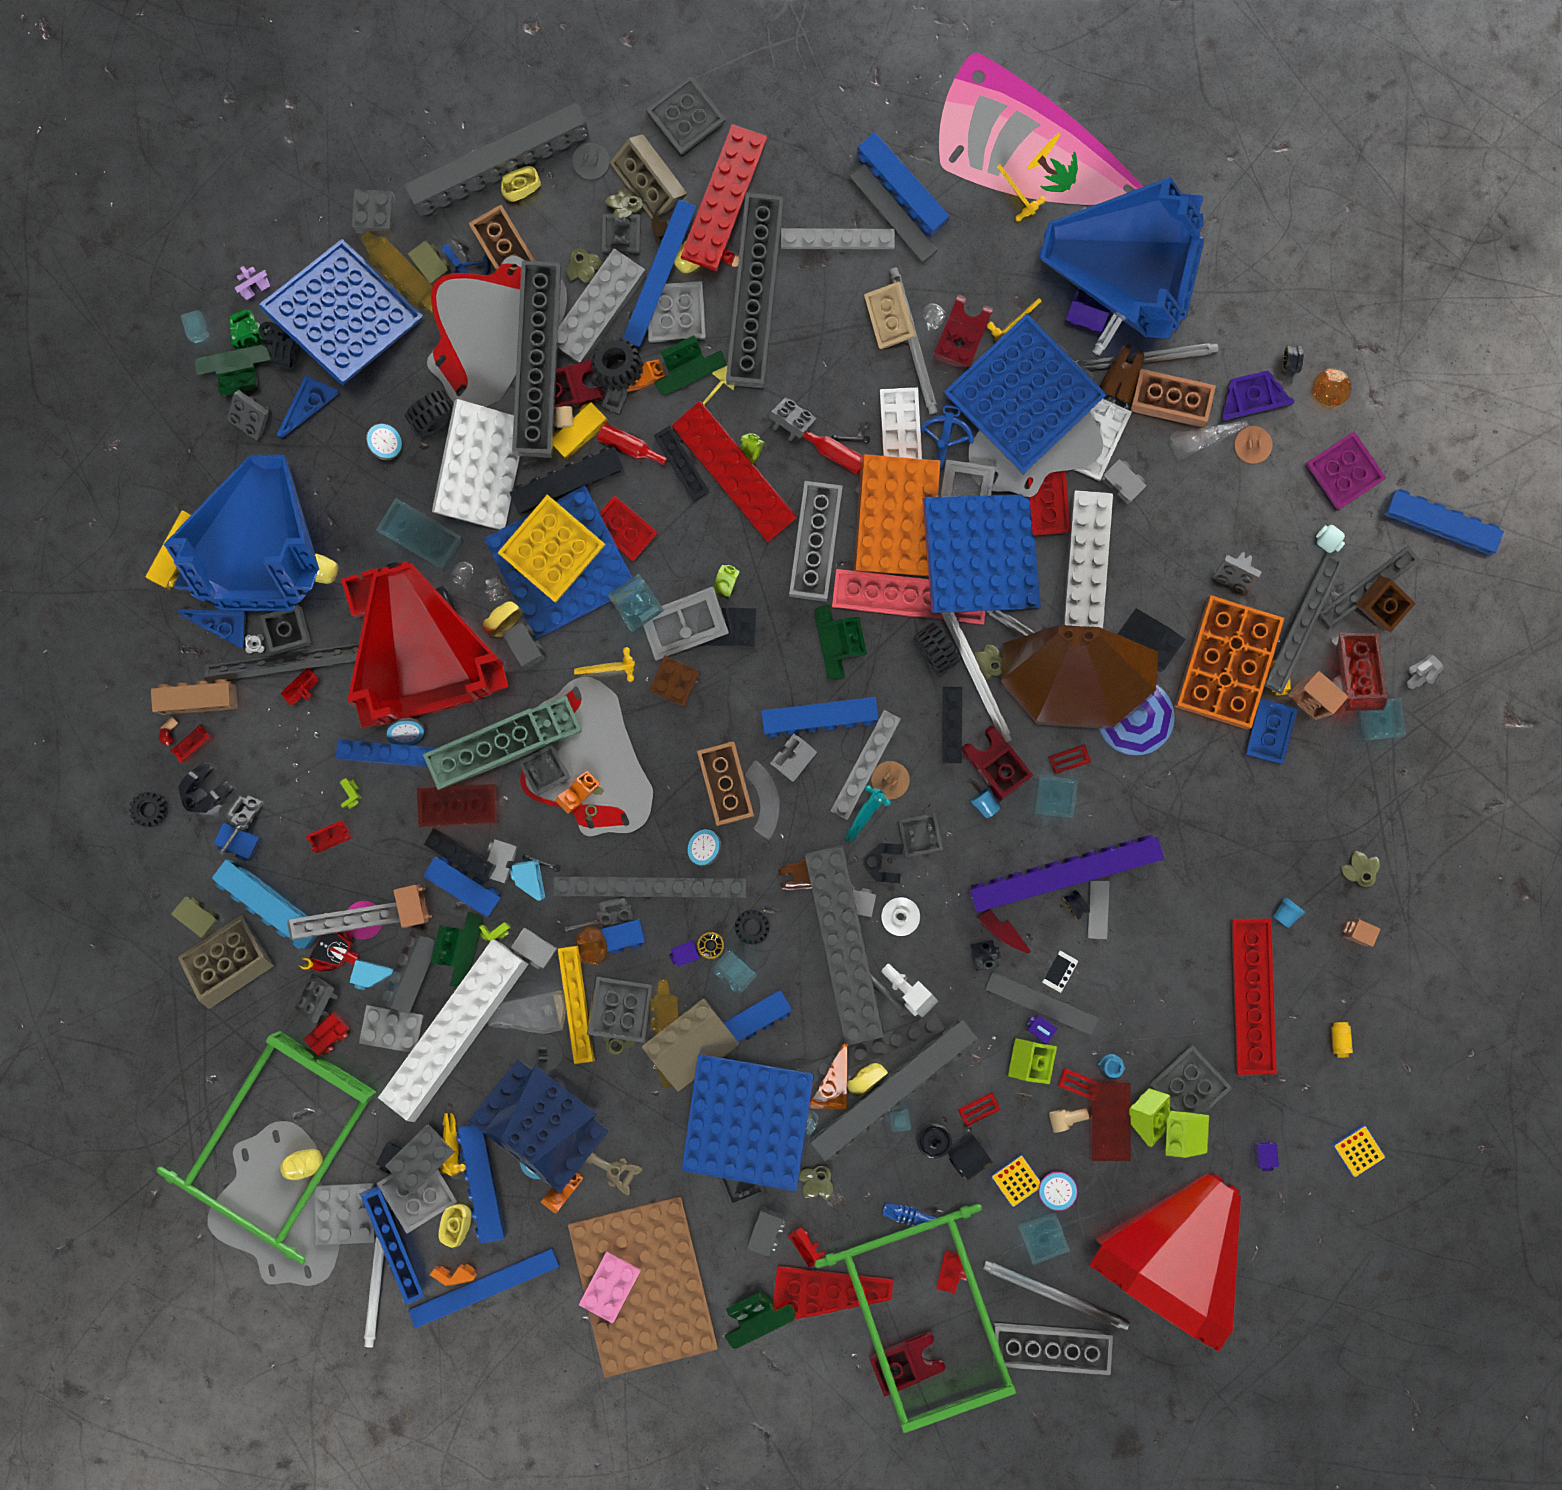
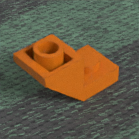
M659 359L645 362L642 366L643 373L640 374V380H636V384L634 386L630 385L626 391L644 388L666 377Z
M586 771L574 780L570 788L557 796L555 801L569 814L580 806L599 787L600 783Z
M576 1172L561 1193L551 1188L541 1203L556 1214L583 1180V1177Z
M461 1264L453 1276L443 1266H436L430 1276L445 1286L473 1281L478 1275L475 1273V1269L468 1264Z

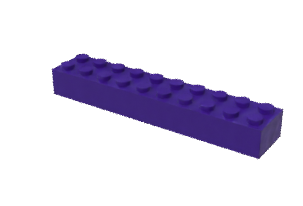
M1152 835L1138 838L1136 843L1133 840L1119 843L1120 847L1115 848V845L1101 848V853H1096V850L1083 853V858L1078 859L1077 856L1065 858V863L1059 864V861L1045 864L1046 868L1041 869L1040 866L1030 868L1023 875L1022 872L1012 873L1008 875L1009 879L1003 880V877L991 879V884L985 885L984 882L971 885L972 889L968 890L974 912L984 911L1164 860L1158 837L1153 838Z

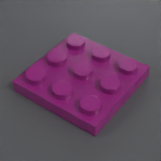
M1355 431L1306 463L1337 511L1386 479Z

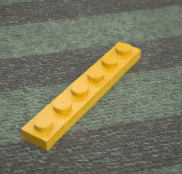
M579 947L559 948L558 955L574 1064L595 1061L592 1037L591 1035H586L589 1016Z

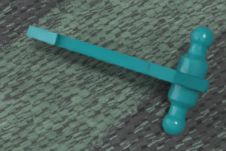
M870 785L865 786V792L870 793L871 797L859 811L851 828L848 829L845 836L846 841L851 843L859 835L858 833L882 803L885 806L891 805V800L886 798L881 789L871 788Z

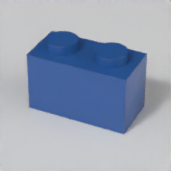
M223 822L214 841V844L218 845V850L223 848L235 830V827L229 823ZM240 830L225 850V853L231 851L236 853L235 857L240 860H253L262 838Z
M640 919L601 929L607 952L612 950V954L623 952V947L630 946L631 949L642 947V942H646Z

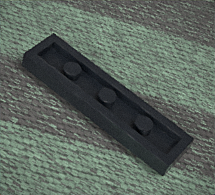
M671 426L654 435L656 441L692 501L709 492Z
M943 686L942 763H962V687Z
M435 828L432 829L424 843L428 848L484 882H488L497 866Z

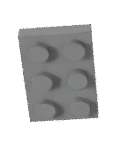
M366 1005L359 1044L411 1053L420 1040L424 1015L408 1014L394 1009Z

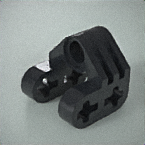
M263 322L260 324L258 331L260 336L272 346L271 363L291 369L298 360L302 347L298 344L295 346L296 342L277 324Z
M204 762L191 770L178 786L182 805L189 812L206 813L226 799L234 790V787L228 781L212 790L209 794L200 787H197V784L207 778L214 770L208 762Z
M879 843L863 858V865L876 882L899 884L901 874L879 872L882 864L880 853L902 855L903 845ZM871 856L877 860V865L873 868L867 864V860Z

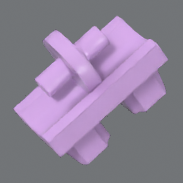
M244 266L240 267L243 273L239 274L237 278L239 281L247 278V280L236 286L235 290L237 293L240 292L246 300L255 295L250 287L253 283L256 282L261 291L270 286L265 270L251 277L250 275L256 272L254 267L248 270Z

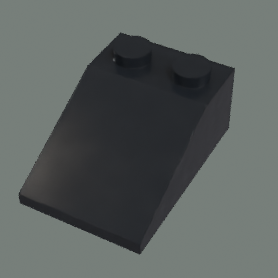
M699 608L698 633L715 627L709 608ZM721 608L729 634L697 645L702 647L754 649L756 608Z
M1137 608L1117 634L1158 651L1157 671L1159 672L1164 671L1186 640L1168 626Z

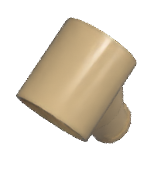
M556 407L554 427H573L572 407Z
M1084 1108L1072 1112L1062 1109L1050 1112L1049 1117L1053 1132L1066 1131L1070 1129V1126H1073V1123L1089 1119L1087 1109Z

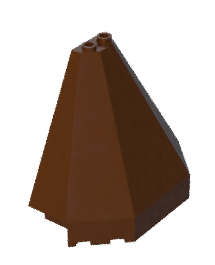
M1057 625L1003 643L1001 682L1003 687L1037 725L1115 729L1148 699L1154 696L1157 684L1158 651L1101 627Z

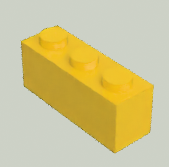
M592 402L584 404L579 409L580 413L573 417V427L563 428L553 433V446L566 460L599 432L604 423L607 424L609 422Z

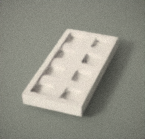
M918 387L880 389L883 456L922 459Z
M1102 399L1089 412L1102 436V453L1090 465L1073 469L1097 481L1101 480L1132 413L1105 399Z

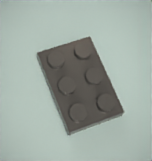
M427 1124L385 1166L413 1194L455 1151Z

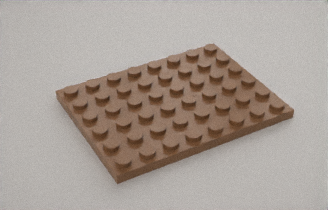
M681 1196L568 1224L584 1293L606 1252L641 1270L613 1323L589 1311L604 1378L718 1350Z

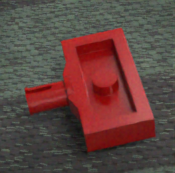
M306 668L280 694L291 706L299 701L301 697L309 700L311 694L308 690L315 686L319 678L310 668Z
M945 1250L936 1289L955 1294L959 1281L961 1279L967 1280V1277L963 1271L958 1253Z

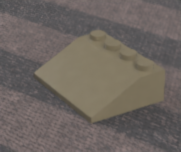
M240 915L178 957L198 1001L208 1009L274 967L267 951L243 915Z
M703 998L641 1047L677 1092H679L695 1079L699 1054L722 1058L737 1047L739 1042L705 998Z

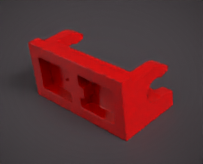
M200 724L170 751L178 757L177 760L180 763L186 764L214 738Z
M338 821L306 835L307 841L312 845V851L316 852V854L352 839L345 821Z

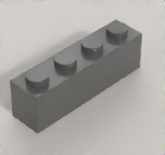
M410 931L403 951L398 958L396 968L390 977L387 990L383 994L381 1003L392 1009L410 1013L430 965L436 940Z

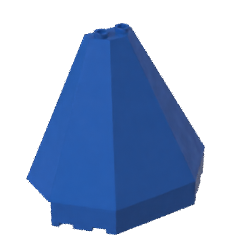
M1168 177L1049 222L1048 228L1044 232L1045 241L1040 249V259L1145 337L1170 339L1171 332L1176 331L1180 326V320H1184L1187 317L1203 250L1204 237H1200V231L1203 228V212H1200L1203 195L1181 194L1173 179Z
M249 455L164 543L165 548L179 570L174 588L178 590L186 589L191 592V596L203 602L207 599L215 603V607L220 610L292 611L295 605L313 588L319 570L285 455Z

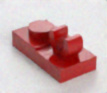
M802 1228L793 1230L788 1234V1237L808 1267L814 1266L815 1261L820 1260V1257L824 1256L825 1251L816 1252L819 1242L812 1244L809 1240V1235Z

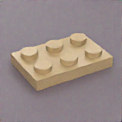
M896 282L864 294L879 349H884L916 337L901 282Z

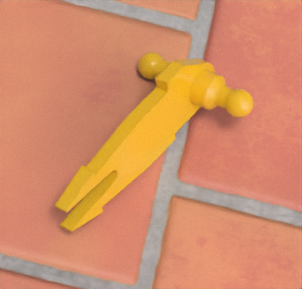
M999 164L997 168L1026 206L1020 214L1015 216L1016 221L1020 222L1024 217H1028L1031 214L1034 215L1039 206L1045 203V197L1041 196L1037 201L1029 203Z
M1038 298L1002 331L996 328L993 322H988L987 328L992 331L995 342L1006 334L1024 315L1031 312L1042 300Z
M625 647L623 648V662L575 668L574 674L624 670L627 673V681L632 682L634 681L632 672L634 671L635 661L630 656V649Z
M445 1113L443 1119V1140L455 1153L439 1168V1172L454 1176L460 1171H465L466 1166L465 1164H458L459 1143L457 1141L454 1115L450 1113L449 1129L448 1113Z

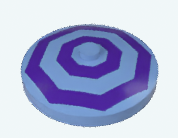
M1156 685L1154 696L1141 705L1139 709L1126 718L1117 728H1099V731L1104 740L1118 752L1135 756L1148 754L1161 747L1173 730L1175 715L1172 702L1166 692Z

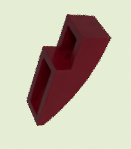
M991 909L986 910L977 917L984 928L1004 944L1027 954L1031 952L1008 920L1000 923Z

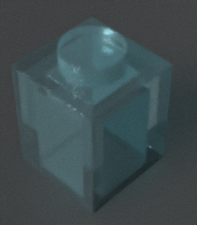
M199 310L180 315L186 337L190 341L200 342L205 339L204 337L209 336L204 316Z
M908 1108L892 1112L888 1111L892 1132L911 1130Z

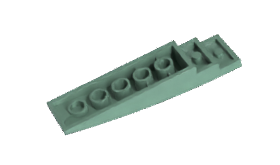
M564 696L533 709L529 708L427 752L423 756L436 787L440 790L580 733L582 730L567 696Z

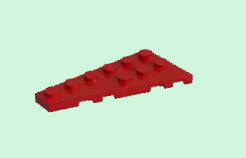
M777 1265L773 1299L775 1310L791 1304L796 1313L795 1319L860 1306L850 1274ZM858 1275L868 1305L891 1300L893 1279Z

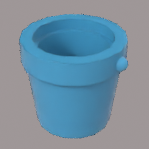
M991 787L985 788L970 801L985 818L991 817L1001 809V805Z
M1285 896L1274 917L1290 928L1305 914V911Z
M1114 1054L1103 1056L1097 1064L1100 1073L1107 1079L1119 1078L1126 1069L1122 1059Z

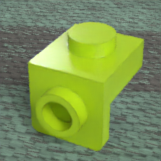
M749 433L741 437L740 440L743 442L740 449L752 463H757L764 441L760 440L759 436Z
M722 565L713 586L715 593L730 598L740 571L736 570L733 566Z
M349 778L340 781V784L348 794L349 799L340 805L342 808L348 807L351 809L359 804L358 800L362 797L357 791L359 787L354 780Z
M507 922L502 923L491 933L485 925L479 927L481 929L480 935L486 942L488 940L491 942L492 939L497 940L498 938L500 941L509 935L508 931L511 929Z

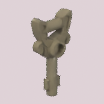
M592 1152L585 1162L590 1165L593 1163L608 1171V1185L610 1187L617 1185L623 1194L629 1196V1185L634 1176L643 1170L642 1167L627 1164L625 1158H621L619 1162L614 1161L612 1164H609L596 1157L597 1154ZM628 1170V1173L625 1176L623 1182H621L620 1174L623 1171Z

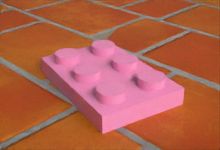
M606 1252L579 1306L613 1323L641 1270Z

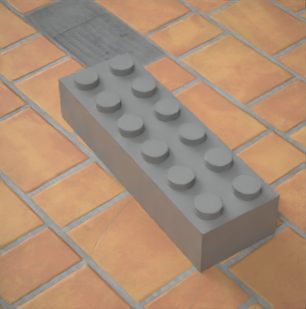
M613 249L560 324L557 351L576 364L587 361L646 277L645 269L616 249Z
M811 481L804 482L789 597L827 602L843 486Z
M993 1323V1331L1007 1368L1111 1375L1113 1335L1110 1331ZM991 1352L992 1366L998 1367L993 1352Z

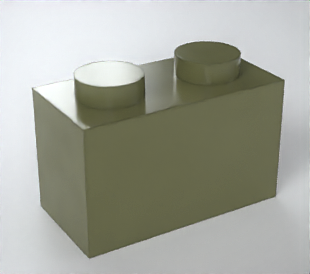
M425 240L410 251L408 256L433 288L434 283L439 278L450 274L448 269L451 267L444 258L440 260L437 256L439 251L434 244L429 245Z
M185 896L171 915L204 940L217 925L218 921L215 919L217 915L208 908L205 911L199 907L202 903L194 897L189 899Z

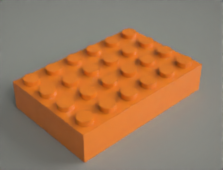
M867 454L861 456L853 571L929 577L923 498L938 497L939 460Z
M1210 595L1204 605L1174 707L1246 730L1252 728L1284 618Z

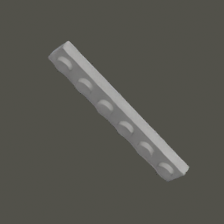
M781 228V249L895 248V229Z
M886 710L883 711L831 809L832 813L848 820L901 718Z
M396 902L290 919L287 921L290 939L295 940L400 922Z

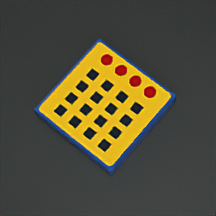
M1365 1124L1332 1144V1147L1354 1179L1387 1158Z
M1022 1153L990 1175L1012 1208L1037 1192L1041 1182Z

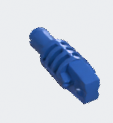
M884 1204L882 1211L883 1216L910 1226H916L937 1218L922 1214L919 1209L904 1205Z

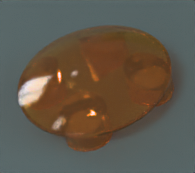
M1338 369L1322 371L1316 377L1313 386V393L1317 399L1331 407L1343 404L1349 398L1352 390L1349 377Z
M587 927L577 934L576 941L579 945L581 961L592 965L601 964L607 956V943L603 934L594 927Z

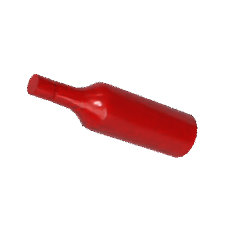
M606 423L603 424L599 431L597 440L606 445L615 447V449L634 458L645 457L663 465L666 463V457L652 451L645 441Z
M808 431L802 436L812 442L820 454L855 474L860 472L862 455L828 436L819 437Z

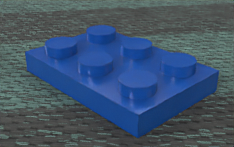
M1260 699L1245 755L1284 764L1298 708Z

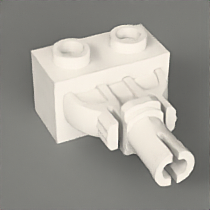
M887 964L881 972L892 982V988L894 990L899 988L905 994L902 997L906 1001L904 1006L915 1017L919 1014L923 1018L939 1002L919 981L913 987L906 982L907 977L904 974L900 975L890 964Z

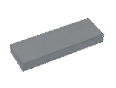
M1090 880L1088 906L1090 913L1088 914L1087 938L1107 939L1110 881Z

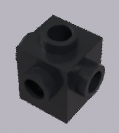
M993 940L970 945L976 971L999 967L998 959L1001 958L999 947H995Z

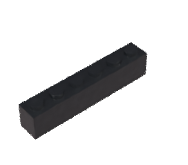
M605 447L597 455L589 454L582 458L583 461L568 463L560 471L558 469L552 470L547 473L548 476L536 477L531 479L530 483L525 486L520 484L513 487V491L509 493L518 514L522 516L533 511L546 495H549L556 501L583 486L589 487L624 472L615 447Z

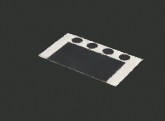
M1059 951L1042 983L1061 993L1078 960Z

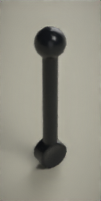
M831 436L836 441H863L865 444L870 442L869 436H864L863 438Z
M524 854L522 856V859L525 862L537 860L531 858L528 854ZM539 860L540 865L551 868L555 872L561 870L560 865H552Z

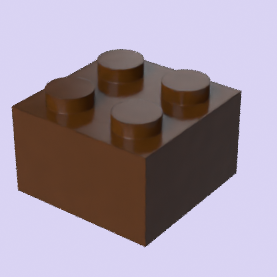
M1379 576L1355 605L1380 629L1391 633L1416 603L1391 579Z
M664 656L649 691L685 708L701 673L692 667Z

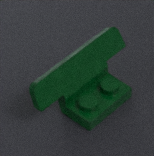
M695 335L660 351L670 375L654 382L661 395H668L723 368L726 364L723 353L720 350L704 358Z
M258 344L200 356L195 360L197 375L216 371L220 396L234 394L238 390L245 392L258 389V377L254 363L271 360V355L265 344Z
M825 604L817 607L814 614L827 676L830 679L845 678L841 659L867 654L860 618L853 617L833 621L830 604Z
M467 913L464 930L439 925L430 963L454 967L450 986L458 987L471 970L481 930L479 927L483 922L482 917L478 914Z
M758 1292L726 1308L728 1316L737 1319L740 1329L726 1335L725 1338L733 1349H737L792 1322L796 1318V1313L791 1304L775 1310L770 1297Z

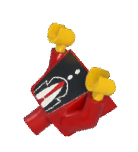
M349 931L321 935L309 959L301 957V959L306 960V964L298 966L304 970L335 971L337 968L343 967L345 961L354 965L360 955L351 951L354 942L351 941L352 936Z

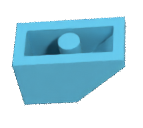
M539 860L514 864L510 873L512 880H515V885L537 901L545 898Z
M356 960L349 983L355 984L354 988L365 990L366 987H372L391 976L395 969Z

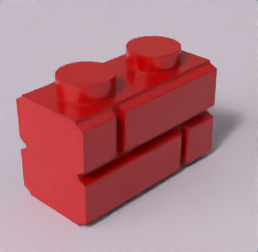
M333 1012L304 1038V1041L318 1056L323 1054L327 1056L334 1049L333 1045L337 1041L341 1043L349 1036L347 1032L350 1028L337 1013Z

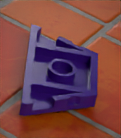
M1268 370L1234 378L1229 382L1222 421L1292 405L1295 402L1292 397L1290 398L1286 394L1280 383L1274 380L1273 375Z

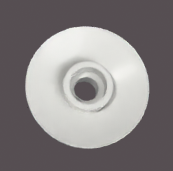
M903 897L894 898L882 910V923L891 934L905 936L917 928L920 921V912L916 904L910 899ZM898 913H902L904 915L903 920L897 919Z

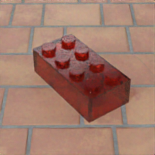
M1340 633L1337 642L1342 691L1349 696L1344 701L1345 711L1384 710L1388 695L1379 633Z
M497 785L449 786L440 790L437 787L417 788L419 827L499 823Z
M1089 1081V1159L1091 1161H1131V1116L1129 1115L1131 1088L1129 1081Z

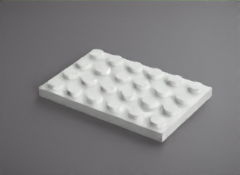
M455 399L432 512L498 530L505 528L511 501L509 492L513 491L512 488L514 487L520 457L514 456L512 453L514 415Z

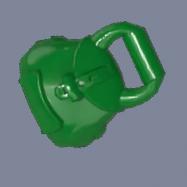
M243 309L230 316V343L234 348L239 349L262 344L264 339L258 331L260 324L255 321L251 311Z

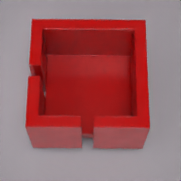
M379 568L362 572L361 575L365 578L364 580L358 574L341 579L353 617L365 616L372 577L374 573L378 572Z

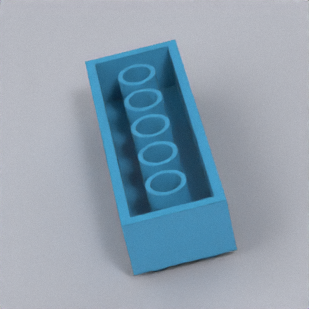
M225 860L212 877L216 881L215 886L223 891H229L232 899L238 903L241 901L246 904L245 908L249 912L259 914L262 922L268 926L273 925L276 927V932L284 938L286 936L290 938L288 920L308 917L235 860ZM321 935L292 940L291 944L298 949H309L314 946Z

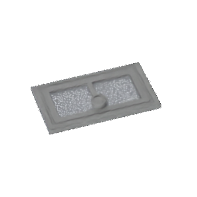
M946 460L940 497L991 496L996 467Z
M713 586L640 614L655 661L663 659L664 656H671L729 634Z

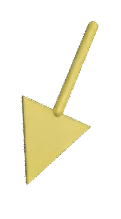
M727 366L712 373L721 381L703 401L704 405L708 403L723 383L726 384ZM727 385L732 390H734L735 385Z

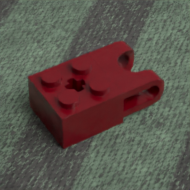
M958 295L933 358L967 371L971 366L993 308L985 306L978 316H969L964 310L966 298ZM957 342L961 343L959 348L955 347Z
M591 360L561 367L556 370V388L560 392L555 395V408L570 406L573 409L604 399L606 395L602 388H588L583 384L585 377L594 373Z
M989 726L985 731V736L990 743L988 750L979 751L972 744L968 743L962 746V752L1001 802L1029 781L1033 774L1013 748L1008 745L994 726ZM1001 770H1003L1004 772L1008 771V777L1002 776Z
M931 1332L920 1334L883 1349L890 1369L893 1365L899 1366L897 1372L891 1370L898 1391L942 1373L946 1369L942 1360L926 1361L922 1357L923 1349L934 1342V1336ZM877 1353L869 1355V1360L884 1397L888 1396L890 1391Z

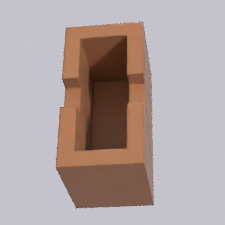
M1350 919L1349 922L1347 921L1344 924L1342 932H1344V938L1362 946L1373 947L1381 929L1360 919Z

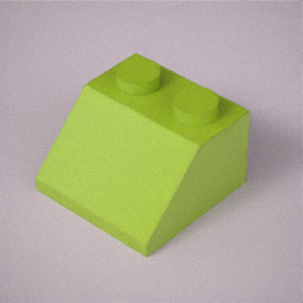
M1015 1038L1008 1076L1024 1081L1050 1084L1057 1046Z
M1149 1088L1130 1107L1131 1125L1150 1147L1167 1130V1118L1170 1113V1095Z
M1170 1111L1167 1118L1166 1156L1187 1158L1207 1153L1209 1115Z

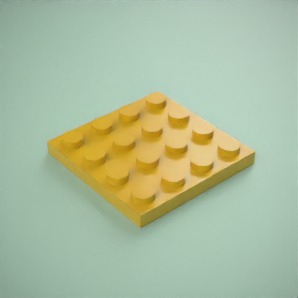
M546 495L499 550L498 554L557 603L606 544L549 495Z

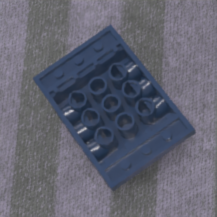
M518 1059L468 1120L558 1193L562 1192L608 1133L606 1128L594 1120L597 1115L594 1111L536 1065L531 1070Z

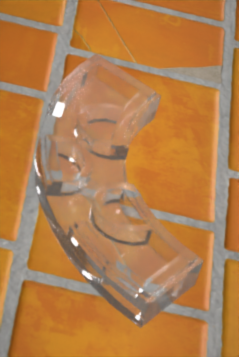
M755 760L744 775L752 782L760 799V815L754 830L770 840L779 818V796L770 774Z

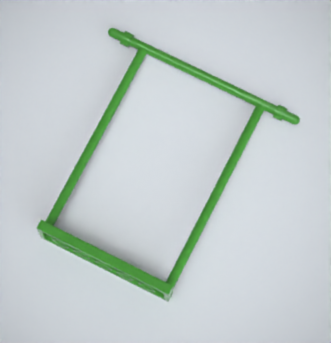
M278 1031L267 1038L266 1042L268 1044L185 1181L179 1178L178 1174L174 1171H168L162 1166L158 1167L156 1171L166 1178L165 1181L170 1184L174 1183L284 1253V1256L288 1259L304 1264L306 1258L299 1254L297 1249L292 1246L288 1247L282 1242L367 1103L374 1098L377 1092L283 1032ZM274 1048L359 1100L358 1105L276 1239L191 1185Z
M980 1204L970 1207L964 1206L959 1211L834 1255L833 1253L825 1255V1258L814 1263L816 1268H821L827 1265L830 1267L838 1261L845 1260L904 1433L1016 1394L955 1222L957 1219H966L971 1217V1214L980 1212L982 1210ZM948 1223L1004 1385L907 1419L852 1256Z

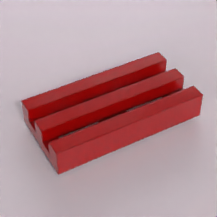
M1085 744L1048 756L1054 775L1091 762ZM1081 749L1083 750V753L1066 758L1058 762L1054 761L1055 758L1067 755L1069 753ZM1085 756L1086 760L1057 770L1056 766Z
M1064 1068L1057 1086L1094 1100L1101 1082ZM1068 1073L1070 1075L1095 1084V1087L1093 1088L1078 1081H1075L1073 1079H1070L1066 1077V1075ZM1064 1080L1092 1091V1095L1064 1085Z
M990 1092L957 1110L965 1126L968 1127L1001 1109L993 1093ZM989 1098L992 1100L966 1114L963 1113V1111ZM994 1104L995 1108L967 1121L966 1118Z

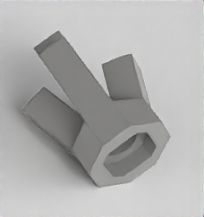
M1429 654L1424 660L1409 667V674L1413 677L1407 681L1408 688L1420 687L1424 682L1433 684L1438 674L1444 669L1439 659Z

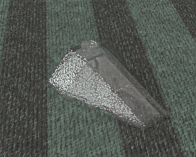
M1247 421L1191 429L1182 433L1179 430L1170 435L1171 439L1168 440L1167 444L1178 463L1244 429L1248 423Z
M563 990L500 1003L488 1020V1025L507 1029H519L521 1031H533L541 1034L563 1030L566 1014Z

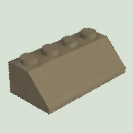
M643 134L629 138L610 161L611 166L633 195L642 199L643 208L651 219L657 217L660 219L676 207L678 199L683 200L687 195V192Z

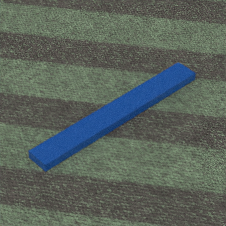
M678 199L622 341L626 339L629 343L640 348L696 210L695 205Z
M551 1248L409 1309L408 1312L414 1327L418 1328L558 1268L559 1263Z

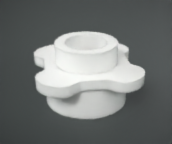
M247 635L245 637V651L249 654L252 652L262 653L265 649L262 642L264 640L263 635Z

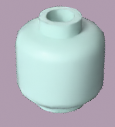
M1325 525L1316 535V538H1318L1317 544L1328 553H1332L1334 550L1339 552L1345 544L1343 542L1345 534L1334 525H1329L1328 527Z

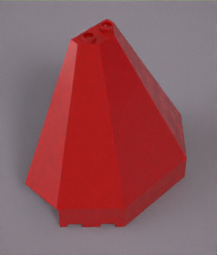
M401 562L395 568H380L377 573L373 574L347 703L356 706L362 728L390 724L400 718L415 719L481 700L483 696L492 695L500 689L509 687L501 660L412 563Z
M1205 1174L1096 1238L1101 1247L1089 1266L1193 1338L1200 1340L1219 1352L1233 1332L1241 1196L1239 1195L1240 1190L1231 1184L1229 1187L1222 1184L1224 1180L1216 1174H1213V1176Z

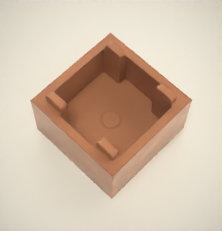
M412 885L393 890L402 928L430 922L429 918H432V915L428 914L423 892L426 891V888H423L422 885Z

